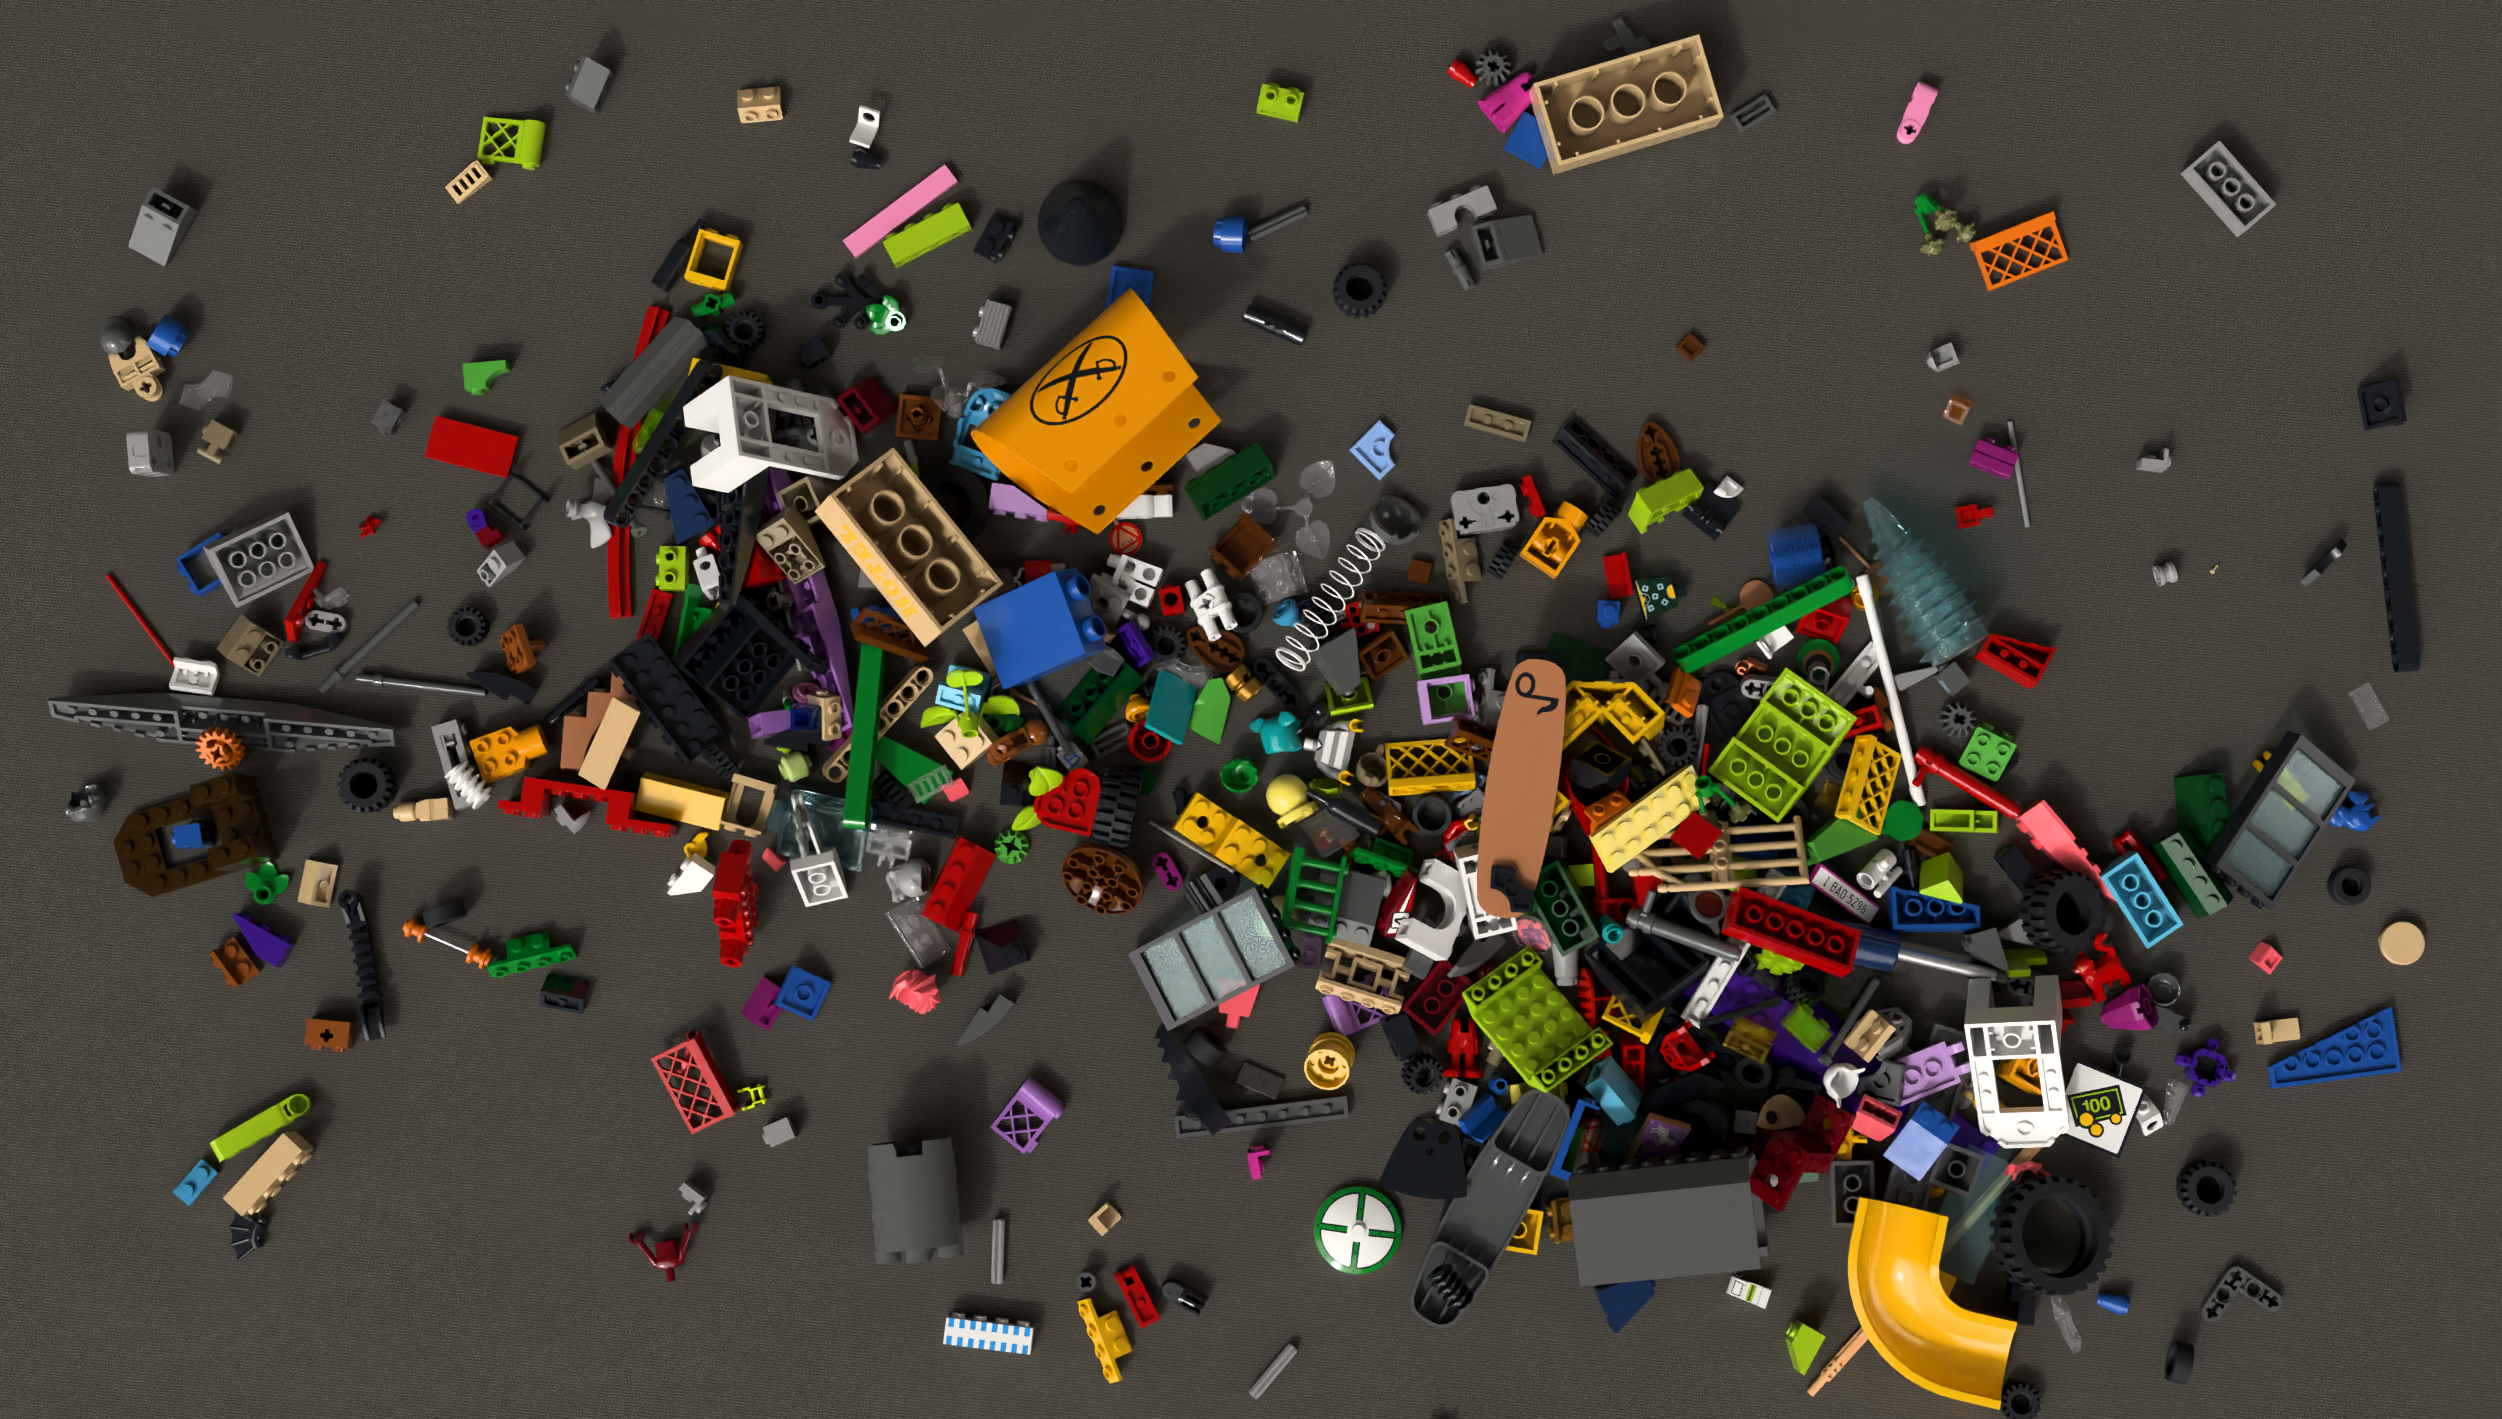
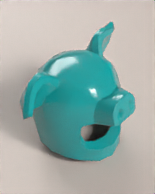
M1282 711L1278 716L1269 719L1261 717L1249 724L1253 732L1260 733L1261 742L1267 755L1287 751L1294 752L1302 749V744L1296 730L1301 724L1288 711Z

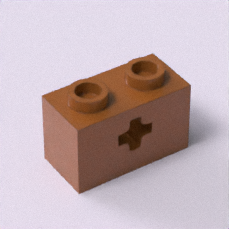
M307 1018L304 1044L311 1045L310 1049L324 1050V1046L332 1047L334 1052H345L346 1049L353 1048L356 1022ZM330 1032V1034H333V1038L326 1037V1033Z

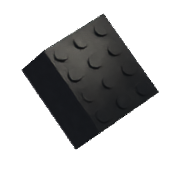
M1624 922L1621 925L1623 937L1619 942L1609 943L1602 939L1585 952V957L1598 980L1644 1024L1702 979L1708 971L1709 960L1697 949L1653 933L1650 935L1643 933L1642 929L1639 928L1636 930L1632 929L1630 925Z

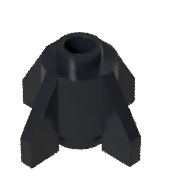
M1630 766L1628 774L1629 787L1626 798L1633 803L1637 800L1634 795L1638 798L1643 797L1652 790L1651 785L1655 786L1662 780L1660 775L1642 766Z

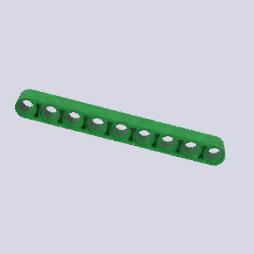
M1835 567L1680 645L1674 650L1673 658L1682 672L1691 673L1853 591L1855 583L1846 567Z
M863 642L861 646L843 816L844 828L867 829L869 826L887 654L886 650Z

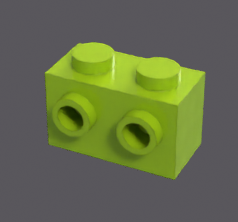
M1268 82L1267 85L1262 84L1257 114L1298 123L1304 93L1294 87H1288V89L1280 88V85Z
M660 546V552L656 553V563L659 565V573H656V586H659L661 591H687L689 583V548L686 546Z

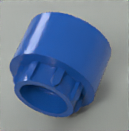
M1224 215L1223 219L1216 220L1213 232L1214 246L1221 248L1222 252L1244 253L1247 243V217Z
M165 314L146 346L163 356H166L168 353L174 357L178 354L189 333L183 329L184 325Z

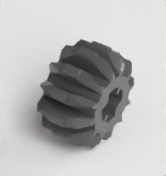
M1488 50L1487 56L1481 54V61H1476L1475 65L1478 68L1475 70V74L1481 75L1479 77L1480 82L1485 79L1487 80L1486 86H1490L1491 81H1493L1495 87H1497L1499 81L1505 83V76H1510L1511 71L1508 68L1511 67V63L1505 62L1507 55L1499 57V50L1496 51L1495 55L1492 54L1491 50ZM1491 65L1496 66L1495 72L1490 71Z
M1956 701L1953 706L1951 704L1946 705L1947 711L1941 710L1940 714L1945 716V718L1939 719V723L1945 722L1946 724L1941 730L1949 729V737L1954 733L1956 738H1961L1962 733L1967 736L1970 734L1968 729L1975 728L1974 724L1970 723V721H1976L1977 718L1970 717L1974 709L1966 711L1967 703H1963L1960 707L1959 701ZM1957 716H1960L1962 720H1960L1959 722H1961V724H1955L1953 719H1956Z

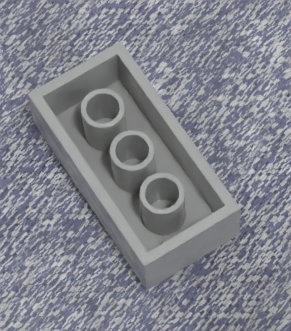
M2220 141L2181 173L2185 180L2236 237L2247 231L2277 205Z

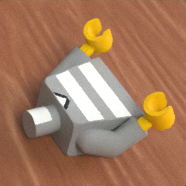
M1360 719L1337 721L1325 726L1324 730H1320L1319 739L1306 737L1303 747L1304 750L1316 752L1314 761L1317 768L1326 777L1340 781L1347 786L1350 785V783L1346 782L1347 776L1351 775L1354 777V774L1348 772L1347 769L1355 732H1363V729L1357 728L1359 722H1364Z

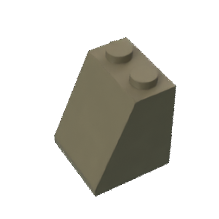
M810 475L777 492V496L784 510L793 505L807 521L808 526L811 527L823 523L815 510L844 483L842 479L836 480Z

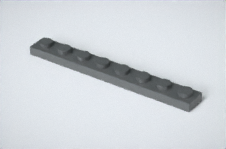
M1347 1096L1224 1110L1232 1123L1216 1134L1349 1118ZM1185 1115L1174 1116L1176 1139L1210 1135L1209 1131L1200 1121L1188 1119Z

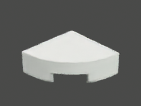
M1726 476L1713 493L1724 498H1732L1740 494L1744 488Z

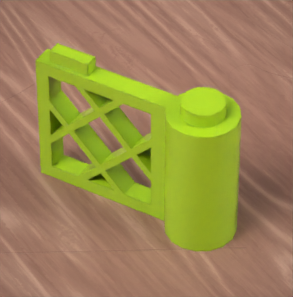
M483 117L477 158L481 160L482 164L495 165V161L522 164L524 169L535 170V167L540 166L546 124L536 120L522 121ZM489 123H495L500 127V130L492 136L488 133ZM513 125L519 126L518 134L511 138L506 130ZM504 133L509 141L499 147L494 140ZM492 142L497 150L492 155H484L485 148ZM510 145H513L515 148L514 158L506 157L503 153Z

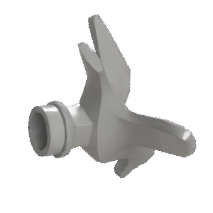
M595 478L592 499L581 504L577 499H568L566 504L567 517H571L572 520L585 518L590 523L591 548L605 544L612 537L611 529L603 517L607 506L605 504L612 496L599 478Z

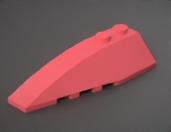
M2045 800L2034 801L2017 816V827L2024 834L2027 832L2032 838L2030 842L2037 850L2041 849L2062 870H2072L2085 874L2095 883L2093 886L2098 887L2100 896L2117 904L2099 876L2101 874L2099 867L2086 859L2088 855L2086 850L2073 842L2076 837Z

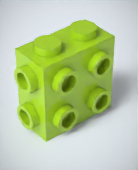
M1752 944L1749 946V950L1759 963L1757 969L1762 970L1766 968L1770 970L1771 974L1783 975V973L1792 974L1793 971L1801 970L1804 966L1801 962Z

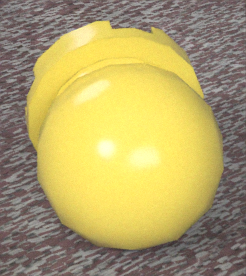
M1282 774L1274 778L1266 792L1268 806L1273 812L1281 815L1277 821L1280 829L1288 827L1287 824L1293 821L1297 823L1313 814V811L1319 810L1315 801H1308V796L1305 795L1307 790L1305 783L1292 774Z

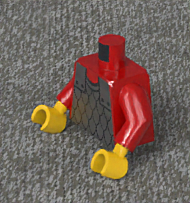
M1471 813L1468 818L1452 821L1441 838L1445 848L1433 853L1435 858L1443 863L1451 860L1455 870L1458 869L1453 848L1479 842L1476 829L1480 821L1473 822L1476 816L1474 813Z

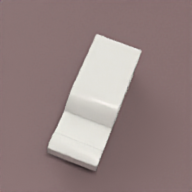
M1140 495L1117 516V519L1173 517L1172 495Z

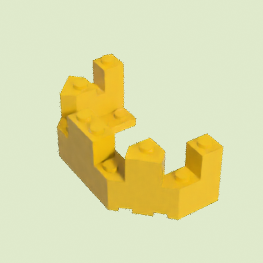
M1572 681L1566 686L1562 751L1595 720L1602 727L1610 720L1632 744L1641 737H1644L1649 742L1664 728L1665 712L1635 682ZM1558 789L1550 832L1554 830L1553 818L1569 804V800Z

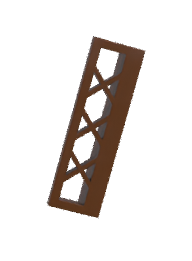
M1359 590L1358 596L1361 602L1359 620L1360 622L1407 624L1404 611L1436 604L1430 601L1441 603L1445 602L1442 594ZM1429 621L1425 624L1430 626H1436V624L1432 621Z
M864 607L850 624L854 638L857 641L921 663H925L929 659L926 648L921 642L914 640L915 634L903 620ZM867 616L875 619L867 623L863 622ZM892 624L891 627L885 629L879 628V625ZM903 629L909 630L908 633L902 635L896 633Z
M1456 714L1452 719L1453 732L1445 740V746L1490 763L1491 755L1489 753H1492L1497 729ZM1458 736L1466 739L1465 742H1454ZM1480 744L1485 748L1475 750L1471 746Z

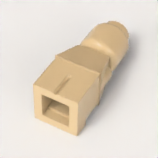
M452 798L419 800L417 803L402 802L398 806H394L393 815L395 819H399L402 822L415 821L417 818L420 821L454 819Z

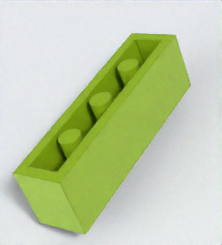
M959 203L947 204L942 208L943 211L937 214L930 213L920 223L916 224V222L907 225L904 231L898 234L894 232L885 237L886 240L883 241V244L896 268L972 230Z

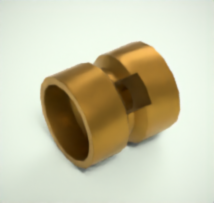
M1244 663L1224 680L1225 685L1231 691L1236 690V696L1243 704L1249 701L1264 686L1256 676H1251V671Z

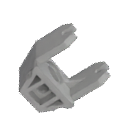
M1898 1007L1875 1011L1896 1028L1887 1042L1877 1052L1879 1055L1876 1058L1879 1061H1883L1885 1058L1889 1059L1898 1052L1903 1053L1904 1047L1912 1037V1020ZM1858 1020V1021L1852 1026V1028H1851L1852 1030L1854 1029V1027L1858 1024V1022H1859L1860 1020Z

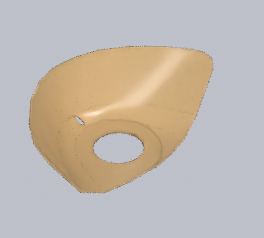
M1775 1095L1762 1106L1756 1126L1767 1130H1780L1802 1125L1806 1115L1791 1097ZM1768 1111H1773L1776 1114L1777 1120L1774 1124H1769L1766 1120Z

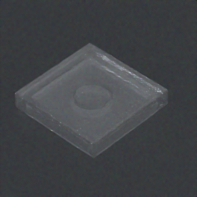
M1326 808L1301 824L1323 859L1360 836L1354 827L1331 816Z

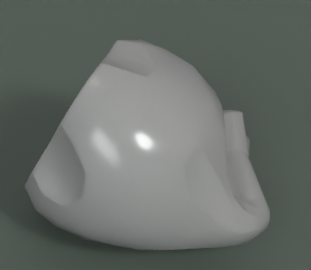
M909 859L898 864L887 873L886 881L891 889L893 902L900 903L906 896L920 897L929 891L931 867L926 861Z

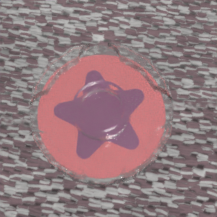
M1527 915L1520 917L1516 921L1518 930H1513L1512 933L1516 943L1521 948H1526L1529 945L1539 956L1544 955L1552 947L1553 939L1542 920Z

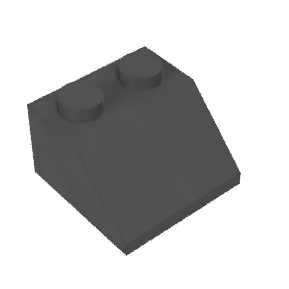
M1987 927L1962 935L1961 945L1963 951L1968 953V956L1990 968L1998 970L2009 969L1996 927Z

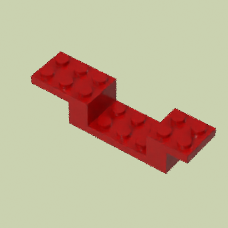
M524 777L520 802L500 799L498 801L497 808L504 809V814L521 816V813L525 812V817L542 819L543 815H550L553 794L568 797V793H572V797L589 800V797L593 796L594 801L608 803L605 824L611 825L612 830L628 832V828H632V833L649 835V831H653V836L670 838L671 834L677 835L678 826L636 820L637 810H635L638 794L611 789L603 790L591 786Z

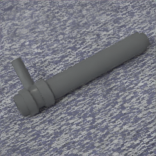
M1648 889L1642 909L1631 907L1625 924L1630 925L1632 929H1642L1643 933L1649 935L1653 933L1733 963L1740 960L1743 950L1739 949L1738 945L1657 917V914L1650 912L1657 893L1653 889Z

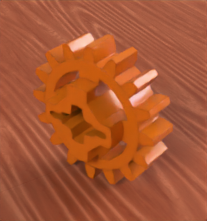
M217 726L215 730L209 727L207 731L202 732L196 742L198 745L196 751L201 752L199 758H205L206 765L211 763L213 764V769L220 766L221 771H224L226 766L229 770H232L234 766L237 767L245 755L243 753L245 746L239 745L242 739H236L235 732L229 734L228 728L221 731V728Z

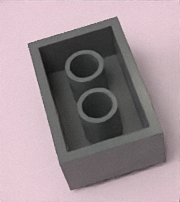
M1833 1160L1826 1173L1828 1226L1852 1227L1858 1197L1864 1196L1875 1199L1874 1160Z

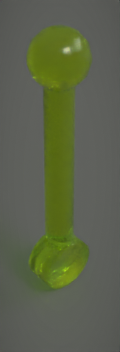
M1718 598L1711 599L1710 604L1712 606H1718L1726 612L1730 610L1719 603ZM1737 613L1731 614L1735 618L1740 616Z

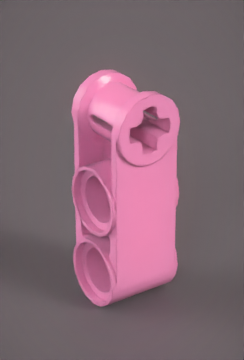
M1921 81L1918 82L1897 131V139L1901 143L1910 144L1917 137L1927 119L1930 107L1939 89ZM1906 129L1910 130V135L1906 134Z

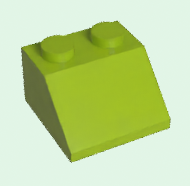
M1795 1319L1794 1323L1790 1322L1787 1326L1785 1339L1793 1368L1805 1375L1825 1336Z

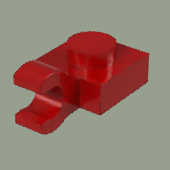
M1972 504L1954 508L1958 530L1980 526L1979 519L1994 516L1993 507L1977 510V505Z

